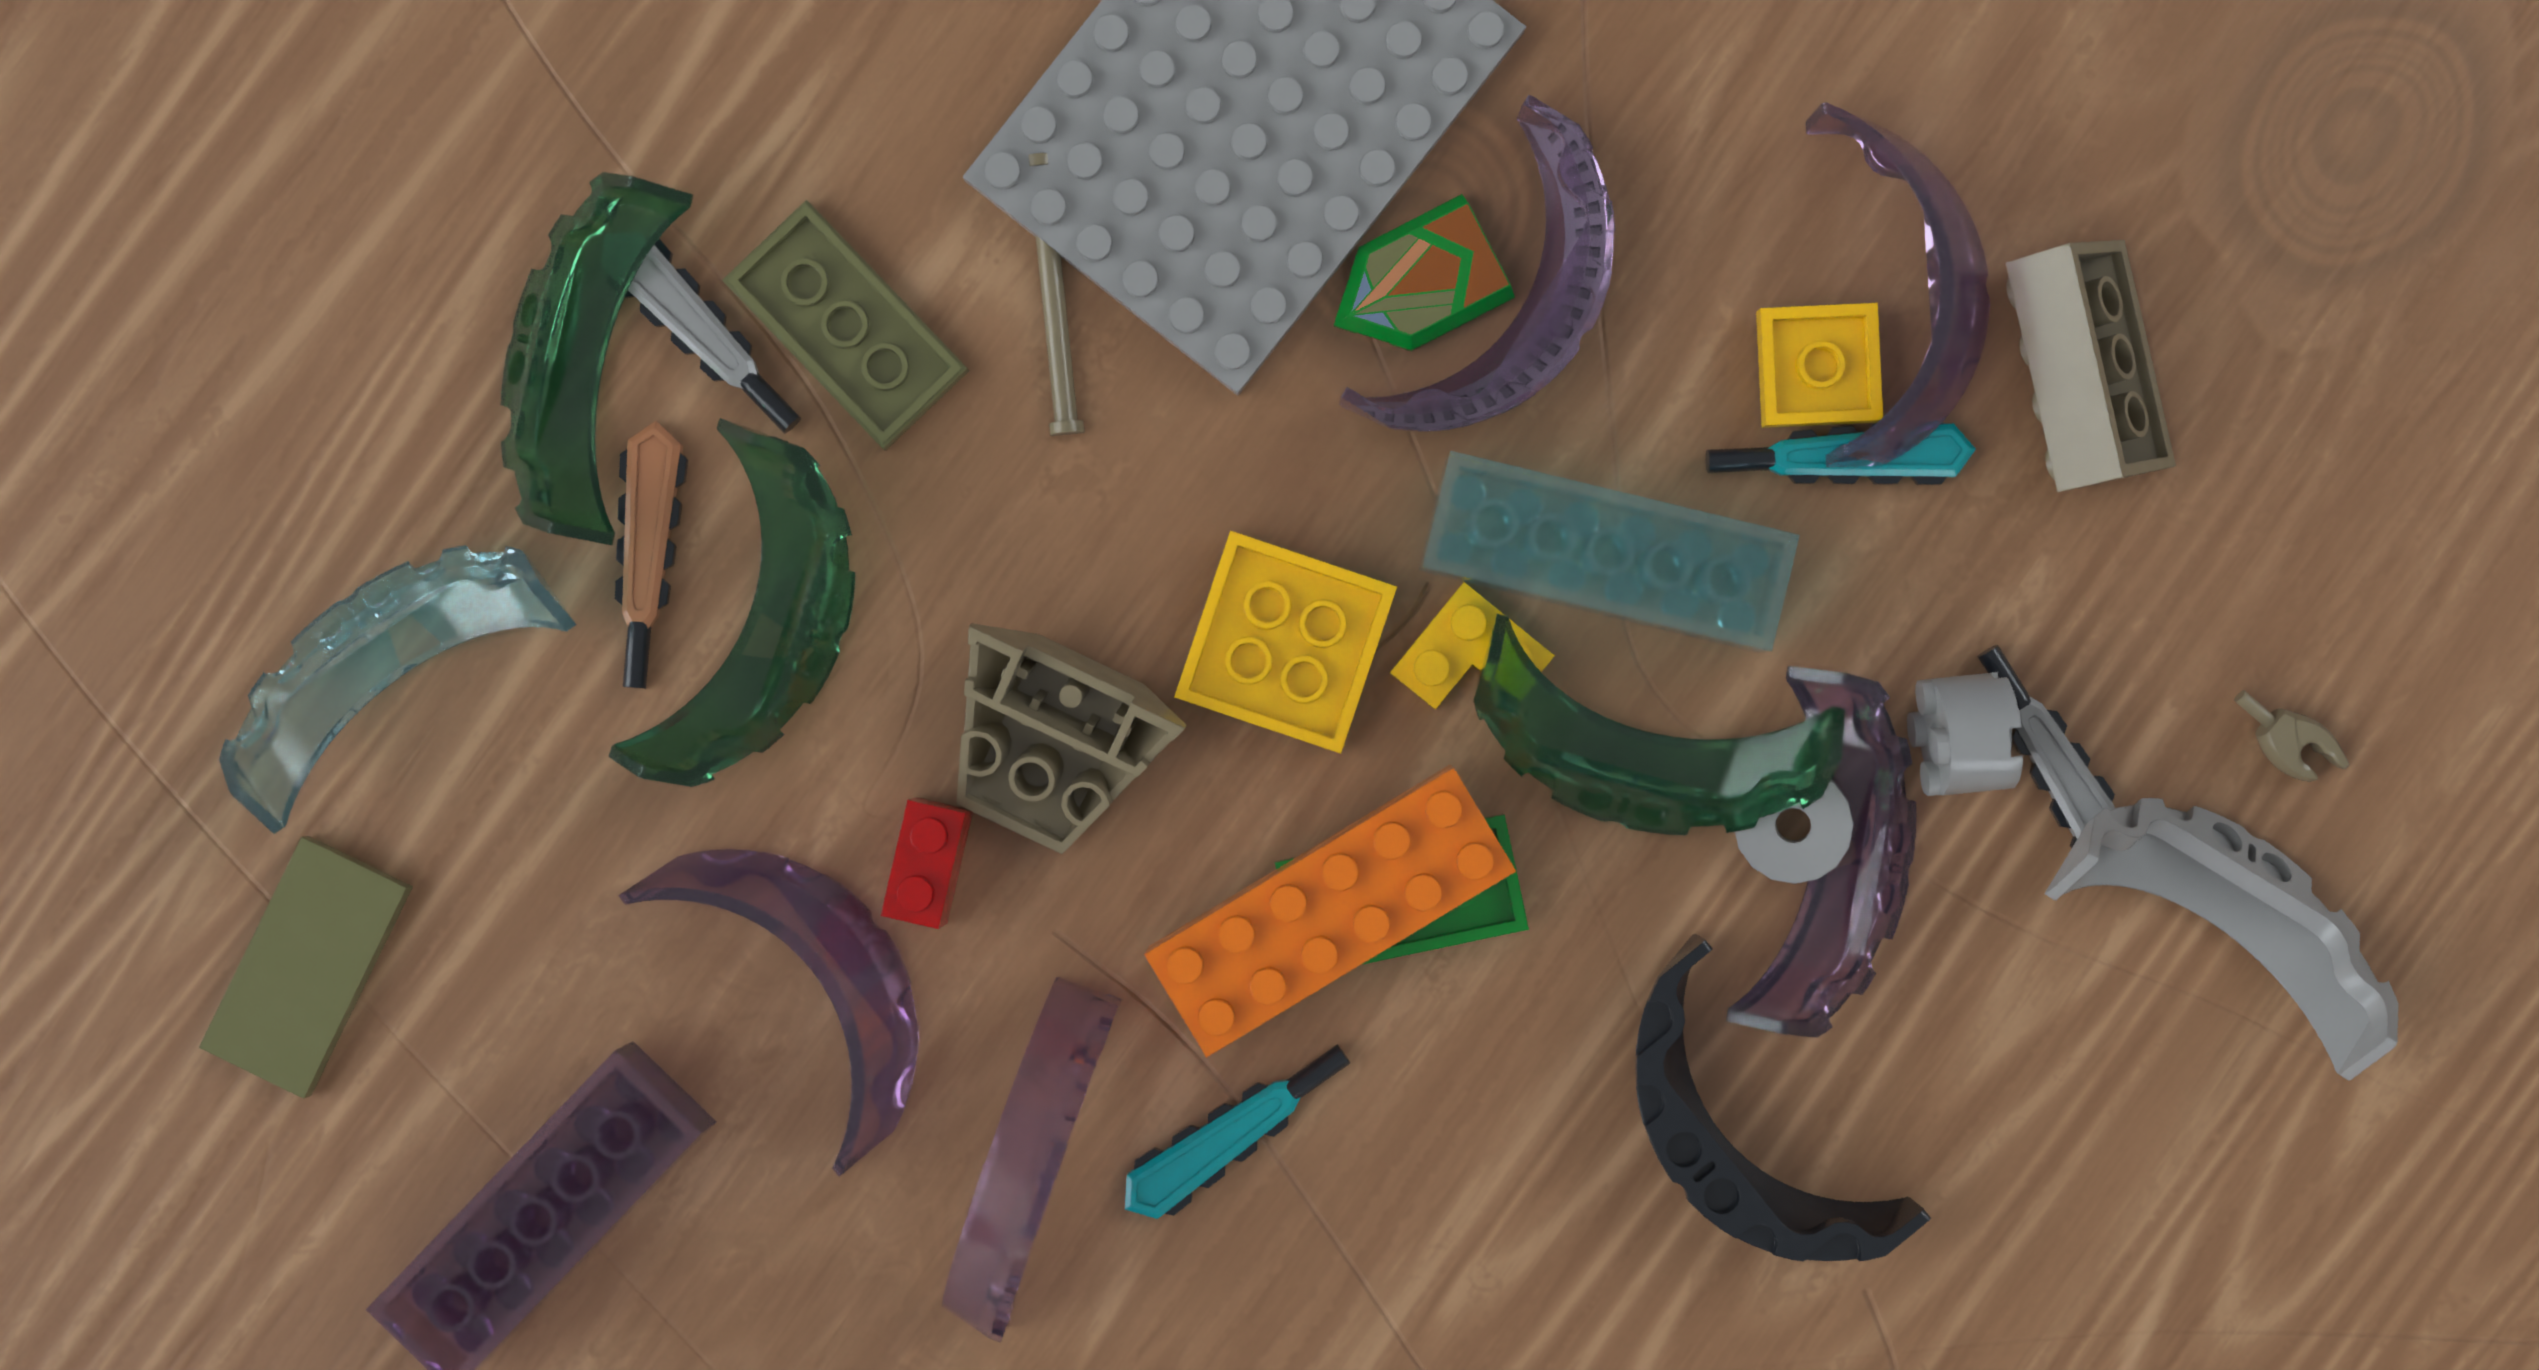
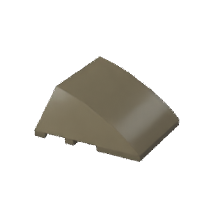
M972 623L969 626L968 633L970 657L968 678L965 680L964 695L967 696L965 727L961 735L956 804L1063 854L1187 725L1145 684L1040 634Z

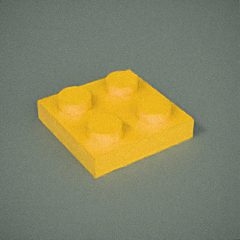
M1878 303L1760 308L1756 311L1762 428L1878 423L1883 420Z

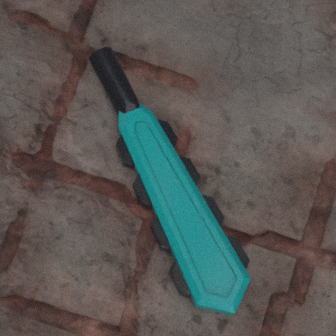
M1939 417L1916 419L1909 428H1900L1895 422L1873 423L1866 432L1860 433L1853 426L1833 427L1826 436L1820 437L1812 429L1793 431L1787 440H1781L1770 447L1707 450L1705 463L1707 473L1769 470L1779 476H1788L1794 484H1813L1819 476H1827L1833 484H1855L1859 477H1868L1873 484L1895 485L1898 484L1902 477H1911L1916 485H1941L1946 478H1954L1958 475L1976 448L1954 423L1944 424Z
M1338 1044L1289 1079L1273 1081L1269 1085L1260 1082L1255 1083L1243 1091L1242 1101L1237 1105L1233 1106L1227 1103L1220 1105L1209 1112L1208 1123L1197 1127L1190 1124L1173 1135L1170 1147L1165 1150L1154 1147L1135 1159L1134 1169L1127 1173L1125 1210L1156 1219L1160 1218L1163 1214L1174 1216L1192 1201V1191L1197 1187L1209 1188L1224 1177L1226 1164L1232 1160L1243 1162L1257 1151V1140L1263 1135L1274 1137L1288 1126V1115L1295 1110L1299 1100L1350 1064L1343 1050Z

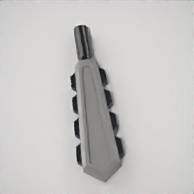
M641 229L607 232L602 266L609 272L608 282L625 298L636 297L641 302L640 312L654 326H667L671 330V342L684 354H697L701 358L700 369L713 381H726L729 385L742 389L784 434L792 430L799 423L801 417L759 374L756 362L751 357L752 345L741 332L729 331L725 327L727 316L714 301H703L699 296L700 285L685 268L676 269L671 264L673 253L657 235L647 236Z
M1995 645L1977 657L1987 673L1998 672V678L2007 677L2016 696L2022 726L2014 728L2012 742L2019 754L2030 757L2033 764L2029 773L2039 790L2049 792L2052 798L2049 809L2059 827H2065L2070 830L2073 836L2070 843L2072 849L2086 824L2094 816L2106 808L2108 810L2115 809L2112 803L2115 794L2102 776H2093L2089 771L2090 758L2080 743L2068 741L2065 736L2067 725L2060 714L2054 710H2047L2042 703L2030 697L2000 647Z

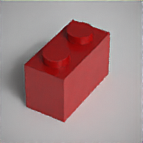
M919 797L907 800L880 916L940 929L948 923L973 816L972 811Z

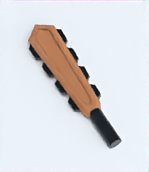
M658 421L653 422L628 439L627 449L620 454L619 477L626 482V493L618 498V520L625 525V535L617 540L616 560L624 567L623 576L615 581V600L622 605V614L628 626L622 687L646 689L651 628L659 618L660 609L669 604L671 585L665 580V572L675 562L677 546L670 540L671 530L680 525L682 503L676 498L677 488L686 482L689 461L682 454L683 445Z

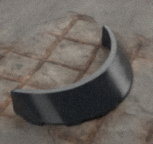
M1697 934L1692 935L1658 975L1643 1011L1636 1044L1635 1079L1640 1113L1649 1141L1665 1172L1672 1182L1683 1187L1686 1199L1706 1219L1735 1239L1738 1238L1752 1246L1771 1252L1775 1256L1802 1262L1804 1260L1846 1261L1854 1259L1860 1262L1887 1256L1931 1219L1925 1209L1910 1197L1875 1202L1842 1201L1820 1197L1791 1187L1773 1178L1746 1159L1728 1141L1710 1117L1696 1090L1686 1057L1683 1035L1685 1024L1683 1005L1691 967L1713 948L1704 938Z

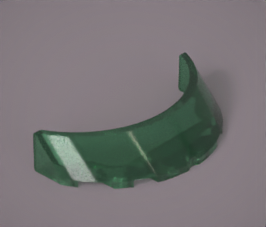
M602 172L589 182L592 194L582 203L574 215H560L548 234L551 241V253L544 268L540 270L531 269L514 317L513 334L507 348L503 371L500 405L508 407L511 411V428L506 439L501 441L503 467L515 471L522 499L515 509L523 524L554 535L613 545L615 531L603 503L596 462V414L604 360L619 310L638 269L665 230L691 207L693 194L634 176Z
M723 418L719 419L716 429L730 444L745 469L755 495L761 527L760 571L749 615L730 654L704 688L685 706L660 724L635 737L612 745L608 756L642 779L687 787H694L715 780L712 774L737 763L752 752H765L785 735L780 729L793 717L803 703L812 704L829 677L839 656V642L849 626L855 592V572L849 570L846 536L852 534L845 510L837 505L829 484L818 469L820 465L816 459L799 445Z
M1497 614L1473 700L1479 720L1484 719L1492 734L1505 750L1504 760L1521 777L1526 773L1531 774L1553 790L1552 799L1581 814L1603 822H1618L1628 829L1650 833L1687 835L1690 827L1724 825L1726 833L1755 828L1759 818L1780 812L1798 803L1804 809L1823 797L1843 753L1845 709L1832 706L1806 721L1778 731L1733 739L1709 740L1672 737L1643 731L1613 721L1581 705L1547 679L1525 653L1513 631L1509 618Z

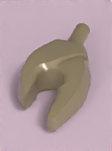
M2245 690L2236 695L2234 701L2261 724L2256 730L2255 735L2263 753L2284 774L2305 782L2318 780L2317 774L2302 761L2301 750L2306 744H2309L2314 752L2323 755L2326 760L2337 768L2346 769L2349 766V762L2338 741L2327 728L2316 720L2281 708L2269 712Z

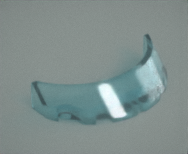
M465 545L443 549L438 561L416 569L409 561L400 564L362 584L349 597L342 601H337L291 641L294 654L278 672L272 674L263 672L248 694L252 708L243 722L236 739H225L219 761L228 790L235 799L275 834L286 826L291 809L303 783L328 745L365 705L401 676L449 648L486 634L525 627H544L567 632L577 624L522 550L506 546L504 552L472 553Z

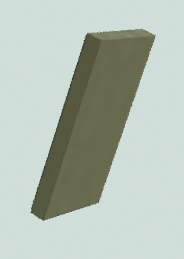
M807 200L722 280L885 451L969 372L968 368Z
M310 836L301 837L199 1048L303 1099L311 1096L413 886Z

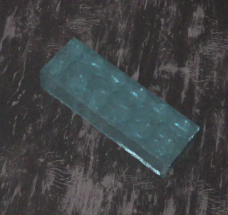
M1450 451L1445 459L1419 571L1761 653L1770 652L1773 649L1800 535Z

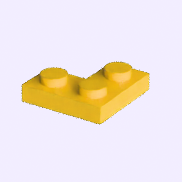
M1463 582L1389 673L1433 709L1440 705L1471 665L1511 698L1518 701L1555 655Z

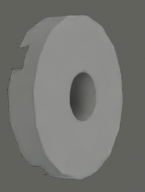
M1790 765L1770 770L1750 783L1737 804L1734 831L1739 850L1754 869L1771 880L1797 884L1817 880L1838 866L1850 847L1854 821L1849 801L1834 780L1816 769ZM1790 808L1800 809L1805 812L1810 819V832L1799 840H1790L1783 837L1776 825L1777 817L1781 812Z

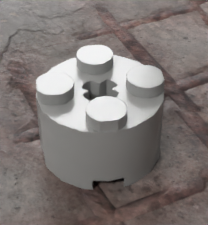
M1998 672L1917 680L1915 695L1918 712L1908 713L1907 729L1911 746L1921 747L1924 760L1920 765V780L1923 793L1927 796L1953 795L2015 788L2020 780L2023 756L2011 757L2012 728H2020L2022 726L2016 696L2007 677L1998 678Z

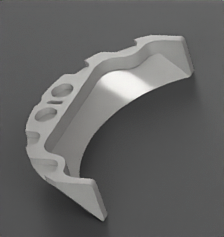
M2141 798L2135 805L2118 807L2112 810L2106 808L2086 824L2044 893L2053 900H2057L2060 896L2083 887L2100 885L2122 886L2163 897L2203 917L2242 945L2280 982L2315 1029L2337 1074L2348 1081L2356 1077L2397 1045L2398 1001L2389 980L2385 983H2379L2360 952V932L2342 909L2338 912H2330L2312 893V878L2291 859L2265 840L2253 837L2244 827L2223 816L2197 806H2193L2187 812L2167 808L2163 799Z

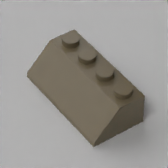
M2125 240L2068 243L2006 262L2009 276L2006 285L2007 295L2011 305L2017 311L2022 333L2019 342L2020 352L2024 362L2030 369L2035 391L2032 398L2033 409L2037 419L2043 426L2048 448L2045 455L2046 467L2050 476L2055 480L2057 492L2176 467Z

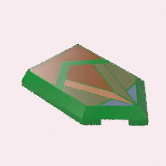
M1462 194L1358 247L1333 327L1387 342L1389 345L1412 352L1515 298L1512 286L1472 208Z

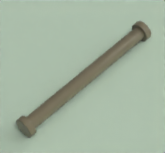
M1047 153L1028 155L1029 166L1048 164ZM1036 236L1055 421L1049 423L1050 436L1085 433L1084 420H1078L1061 256Z

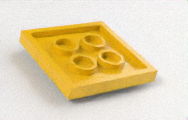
M1230 530L1174 698L1341 754L1397 586Z

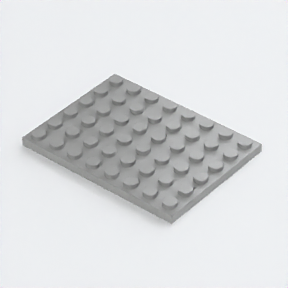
M1102 0L963 175V179L1028 232L1043 240L1060 254L1065 261L1238 396L1521 38L1526 26L1493 0ZM1047 153L1048 164L1029 166L1028 155Z

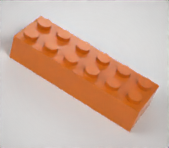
M1448 765L1153 943L1147 948L1144 956L1207 1058L1516 872L1454 767Z

